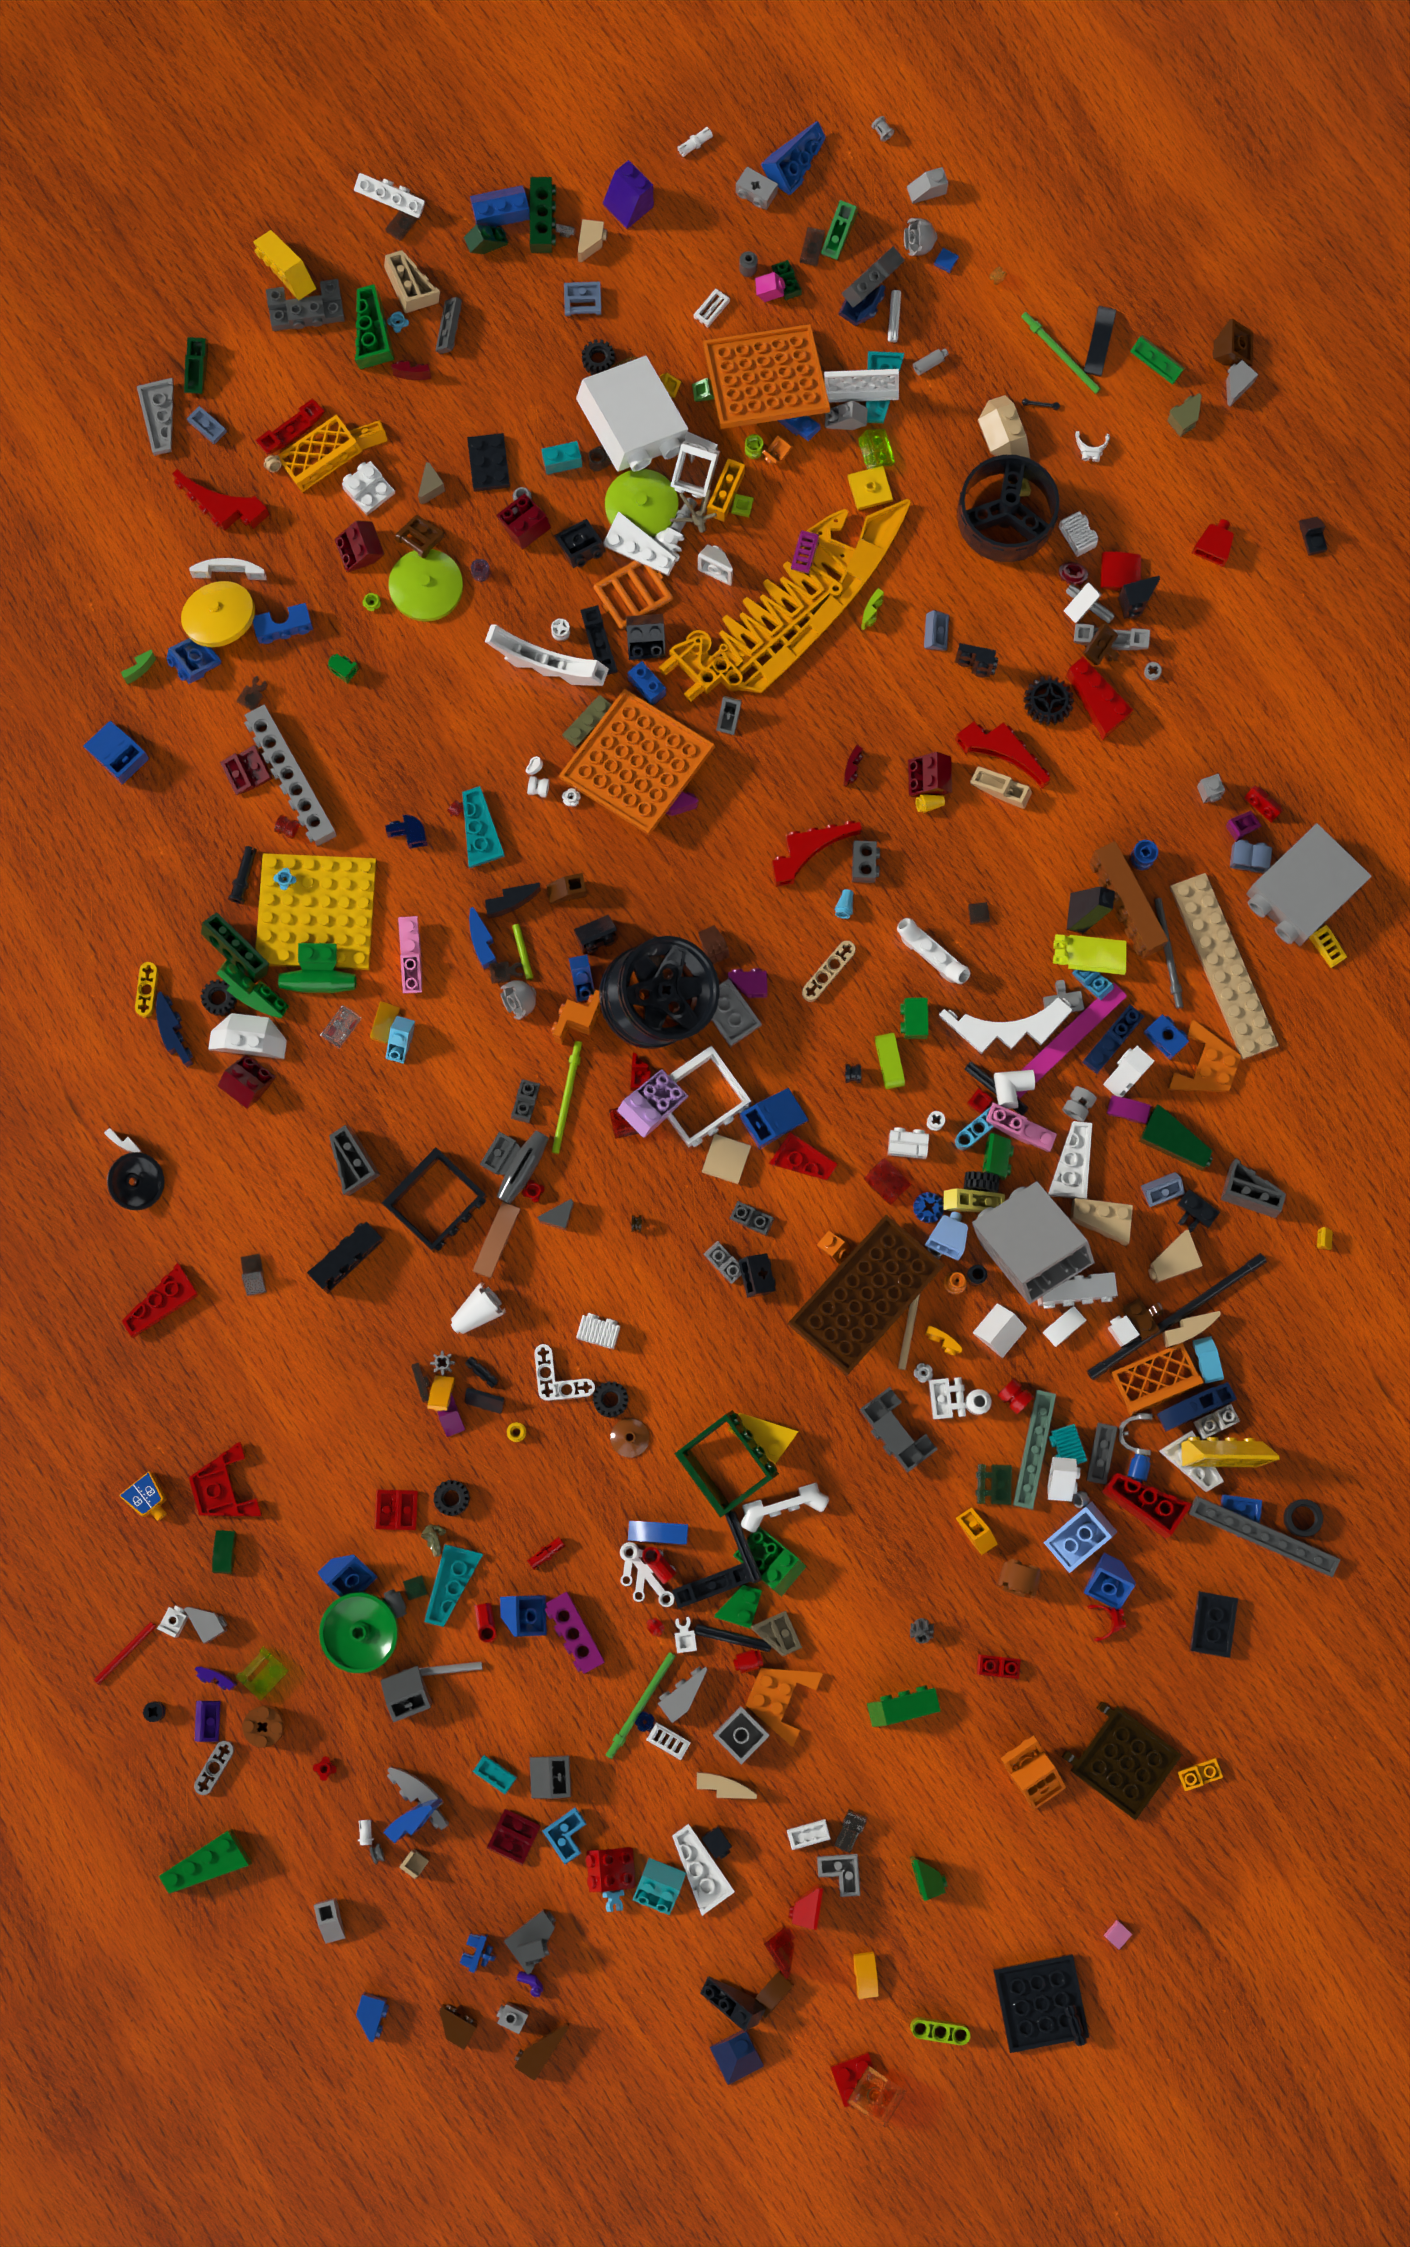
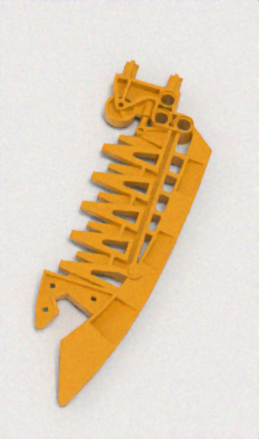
M905 499L866 516L856 549L831 539V531L842 530L848 516L847 509L827 516L806 530V532L814 534L822 533V535H819V543L808 575L791 570L792 564L787 561L783 564V567L794 583L785 577L780 578V581L788 593L768 579L763 582L764 587L774 600L772 601L763 594L760 596L768 611L748 597L743 600L753 619L743 612L739 616L749 630L728 615H725L722 620L732 636L723 630L719 632L725 644H721L717 652L712 656L708 654L712 645L711 638L705 631L696 630L687 636L686 641L673 646L669 650L670 658L659 666L658 669L666 676L677 665L680 666L695 682L684 693L686 699L690 702L703 691L707 695L720 682L733 692L740 690L762 693L821 636L859 593L893 542L910 507V500ZM800 561L802 565H807V563ZM822 564H825L842 576L840 581L838 582L829 576ZM802 582H805L817 592L810 595ZM781 600H785L795 607L796 610L790 613ZM761 618H765L776 628L771 632ZM807 618L809 621L800 628L799 625ZM792 631H795L796 634L788 641L785 637ZM741 636H745L756 646L752 649L748 648ZM780 642L783 647L775 654L772 649ZM765 655L769 656L770 659L763 666L758 662ZM724 665L726 669L719 670L717 666ZM753 666L757 672L747 681L742 682V675ZM705 677L712 678V681L705 682L703 679ZM731 678H737L739 682L731 683L729 680Z

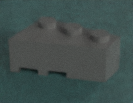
M344 1125L329 1135L338 1167V1175L343 1188V1195H352L381 1175L350 1126Z
M1235 1158L1229 1167L1220 1200L1276 1218L1282 1211L1286 1193L1269 1181L1260 1178L1255 1174V1171L1249 1170L1240 1163L1241 1161Z

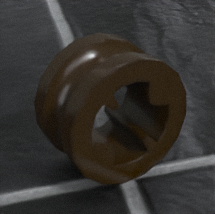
M632 1215L631 1232L635 1230L641 1232L642 1215H639V1217Z

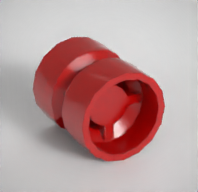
M1013 1378L997 1396L1004 1403L1008 1402L1009 1408L1017 1415L1034 1396L1027 1389L1022 1390V1384Z

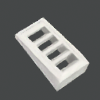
M656 1722L646 1739L679 1760L682 1759L691 1743ZM660 1729L663 1732L658 1741H656L654 1738ZM667 1733L670 1736L665 1745H663L661 1742ZM673 1737L676 1738L677 1740L675 1741L673 1747L669 1749L668 1746L671 1740L673 1739ZM681 1741L684 1744L678 1753L674 1752Z

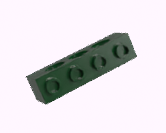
M530 177L531 253H552V246H556V234H552V229H556V218H553V212H556V201H553V196H556V184H552V177Z
M217 912L202 922L201 935L254 983L267 975L269 963Z

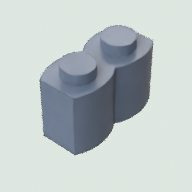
M1238 840L1232 845L1230 868L1265 873L1270 869L1272 847L1267 846L1266 843H1256V845H1253L1247 840Z

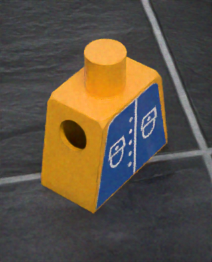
M148 1471L119 1495L142 1517L152 1514L159 1521L167 1514L161 1507L167 1501V1498L153 1472Z

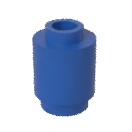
M1135 1454L1134 1458L1131 1459L1127 1477L1141 1482V1484L1142 1481L1146 1482L1151 1465L1149 1462L1150 1458Z

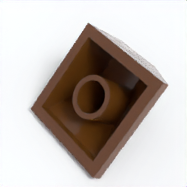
M1230 319L1214 341L1213 359L1229 366L1237 365L1243 360L1249 367L1252 366L1253 331L1236 320Z

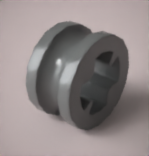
M377 1844L375 1848L369 1847L375 1865L380 1860L382 1862L385 1861L380 1844Z

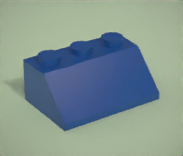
M523 185L470 196L476 224L497 227L530 220V211Z

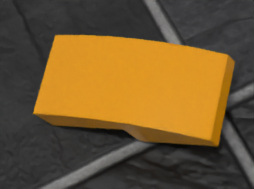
M927 1327L925 1335L929 1336V1340L935 1342L943 1340L941 1348L945 1349V1353L956 1356V1353L960 1354L962 1352V1347L952 1337L937 1328Z
M435 1375L427 1409L447 1411L451 1401L455 1377Z
M1217 1758L1178 1771L1185 1791L1223 1778Z
M874 1952L854 1954V1973L856 1975L858 1998L878 1997V1980Z

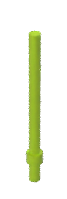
M575 1041L572 1055L569 1057L568 1063L570 1066L552 1153L556 1154L560 1152L576 1070L581 1061L579 1056L582 1042Z

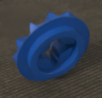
M926 1192L916 1198L913 1210L920 1221L932 1223L943 1215L944 1204L942 1198L936 1193ZM924 1200L928 1204L936 1203L932 1207L933 1213L929 1210L922 1212L926 1207Z

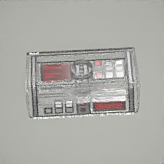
M342 1005L320 1036L335 1047L340 1048L360 1022L361 1017Z

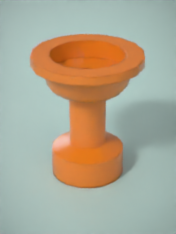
M951 1272L944 1279L945 1290L950 1294L958 1295L966 1288L967 1281L962 1273Z

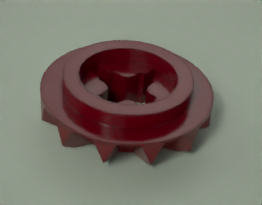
M1064 563L1059 568L1058 575L1061 577V581H1066L1067 584L1071 583L1074 586L1076 584L1082 585L1088 578L1087 570L1078 563Z

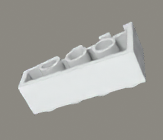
M1115 1272L1091 1274L1088 1277L1083 1275L1073 1276L1037 1299L1038 1306H1044V1309L1055 1308V1304H1063V1307L1074 1306V1302L1081 1301L1082 1305L1092 1304L1094 1303L1093 1300L1101 1299V1302H1111L1113 1298L1118 1296Z

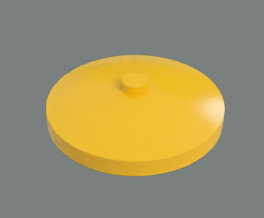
M229 581L210 583L194 592L185 603L181 614L182 626L188 637L198 645L205 647L224 646L239 639L249 629L255 616V605L249 592L237 583Z

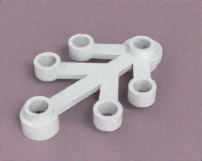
M632 1542L623 1544L620 1549V1556L625 1563L621 1584L624 1586L632 1584L633 1580L630 1575L632 1563H634L638 1572L633 1599L637 1602L644 1600L645 1594L643 1589L644 1580L646 1579L659 1595V1603L663 1607L671 1606L674 1603V1595L662 1588L651 1574L654 1572L647 1564L641 1561L639 1557H642L643 1550L639 1549ZM627 1549H633L634 1553L632 1556L626 1554ZM647 1551L646 1558L655 1560V1551ZM628 1576L630 1578L629 1584L623 1583L624 1577ZM641 1592L643 1595L642 1599L637 1600L635 1594ZM665 1595H668L670 1597L669 1603L663 1602V1597Z

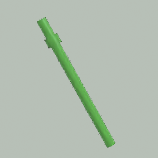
M1027 312L1023 313L1021 318L1030 326V330L1034 334L1037 333L1079 378L1097 394L1101 388L1046 333L1038 321H1035Z
M668 1653L619 1734L616 1733L612 1740L614 1742L606 1753V1756L610 1759H613L619 1747L624 1745L627 1734L676 1656L672 1653Z

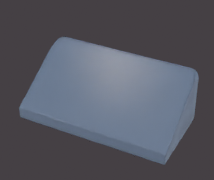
M935 610L926 614L925 649L947 650L948 614Z
M1176 1172L1141 1186L1149 1207L1185 1194L1181 1177Z

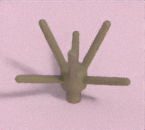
M707 489L706 496L702 498L700 511L697 512L694 511L684 494L680 493L681 498L692 513V518H671L670 522H694V525L698 526L699 532H705L706 527L704 523L706 520L717 516L716 513L705 516L711 490Z

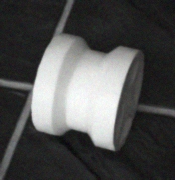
M556 619L552 623V636L555 640L565 641L569 638L570 626L566 620Z

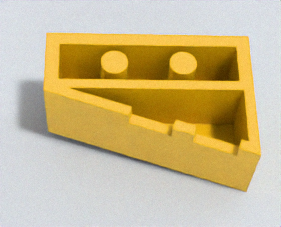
M738 1414L742 1424L751 1431L755 1442L764 1449L766 1457L774 1464L777 1463L799 1432L749 1415ZM729 1426L728 1431L734 1434L736 1437H738L733 1431V1429Z

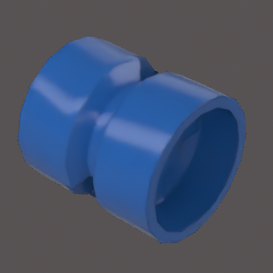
M1150 840L1139 841L1130 854L1131 865L1138 870L1149 869L1158 856L1157 845Z

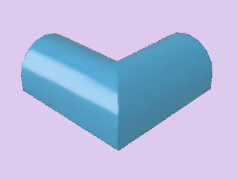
M576 1807L542 1830L564 1864H567L582 1853L571 1837L572 1834L587 1824Z

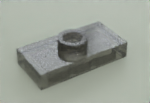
M399 211L385 228L386 232L401 241L419 218Z
M807 228L800 263L813 266L818 265L825 230Z
M419 1363L412 1364L411 1367L423 1403H428L430 1396L427 1388L430 1387L428 1376L423 1375Z

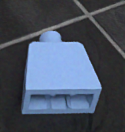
M952 1212L950 1217L943 1215L925 1243V1246L955 1260H959L965 1250L968 1226L960 1222L962 1215L959 1212Z

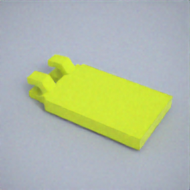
M1055 935L1053 949H1055L1053 956L1054 964H1068V969L1125 975L1126 941L1077 935Z

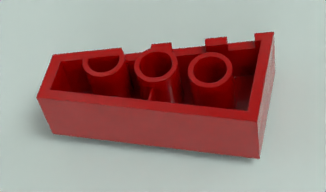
M1083 656L1069 667L1066 676L1077 696L1080 697L1083 707L1089 713L1091 721L1099 731L1103 741L1130 718L1133 709Z
M1119 1473L1111 1476L1101 1493L1165 1539L1172 1536L1192 1503L1184 1502L1175 1496L1167 1495L1158 1491V1489L1143 1485L1141 1482Z

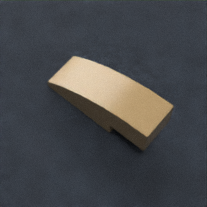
M979 766L970 781V784L980 790L1025 809L1032 794L1029 786L1017 783L1011 777Z
M1220 1311L1180 1320V1328L1162 1333L1165 1347L1178 1345L1198 1335L1221 1315Z
M697 1772V1789L716 1790V1798L757 1799V1794L733 1779L708 1772Z

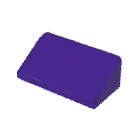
M196 1701L195 1741L219 1742L220 1701Z

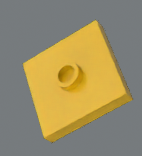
M883 466L848 474L847 478L857 511L893 502Z

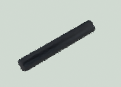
M969 1062L965 1067V1071L997 1096L994 1079L976 1064ZM1017 1098L1018 1108L1013 1109L1023 1116L1029 1108Z
M730 1511L725 1514V1517L752 1583L760 1582L762 1580L761 1574L735 1511Z
M697 1624L695 1628V1634L765 1652L771 1651V1646L762 1639Z

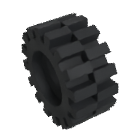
M595 339L593 344L590 341L588 342L589 346H584V350H582L583 367L586 368L587 372L590 371L591 375L614 367L615 353L612 345L609 346L607 341L604 344V340L600 339V343H597V339ZM595 353H603L606 358L601 363H595L591 357Z
M216 979V982L212 980L209 985H205L206 988L201 991L203 993L201 995V1002L209 1013L215 1016H219V1014L224 1016L226 1012L229 1014L231 1009L234 1010V1004H237V1000L227 991L228 983L224 980ZM217 991H223L226 994L224 1003L214 1004L212 1002V995Z
M965 1172L964 1189L997 1193L1000 1176L988 1172Z
M607 1381V1383H602L596 1388L593 1394V1403L597 1412L602 1416L608 1418L618 1417L627 1408L628 1394L621 1384ZM609 1392H613L618 1396V1403L613 1407H608L603 1402L604 1395Z
M456 1480L442 1482L434 1492L433 1501L435 1507L445 1515L457 1516L463 1513L469 1505V1491L465 1485ZM454 1490L459 1494V1501L454 1506H449L444 1501L446 1492Z

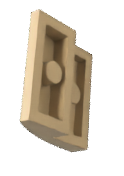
M714 1134L702 1173L738 1184L751 1145Z

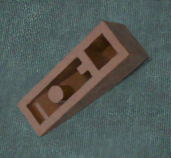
M569 2024L561 2025L528 2045L524 2051L520 2049L514 2058L516 2061L514 2067L535 2081L568 2030Z

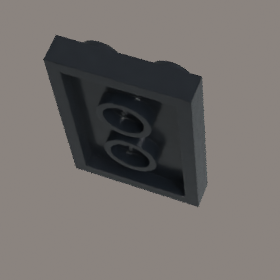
M504 433L467 437L473 491L509 488L510 482Z
M1198 1591L1189 1651L1230 1658L1238 1598Z

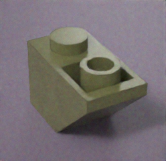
M1200 393L1196 396H1189L1184 401V404L1181 406L1176 405L1169 412L1170 415L1167 421L1180 437L1196 426L1202 397Z

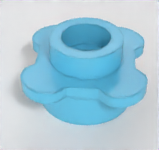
M396 312L387 319V324L393 327L394 332L399 333L403 327L409 325V321L404 318L402 312Z
M283 868L273 877L274 881L279 883L281 890H287L290 884L296 882V877L291 875L288 868Z

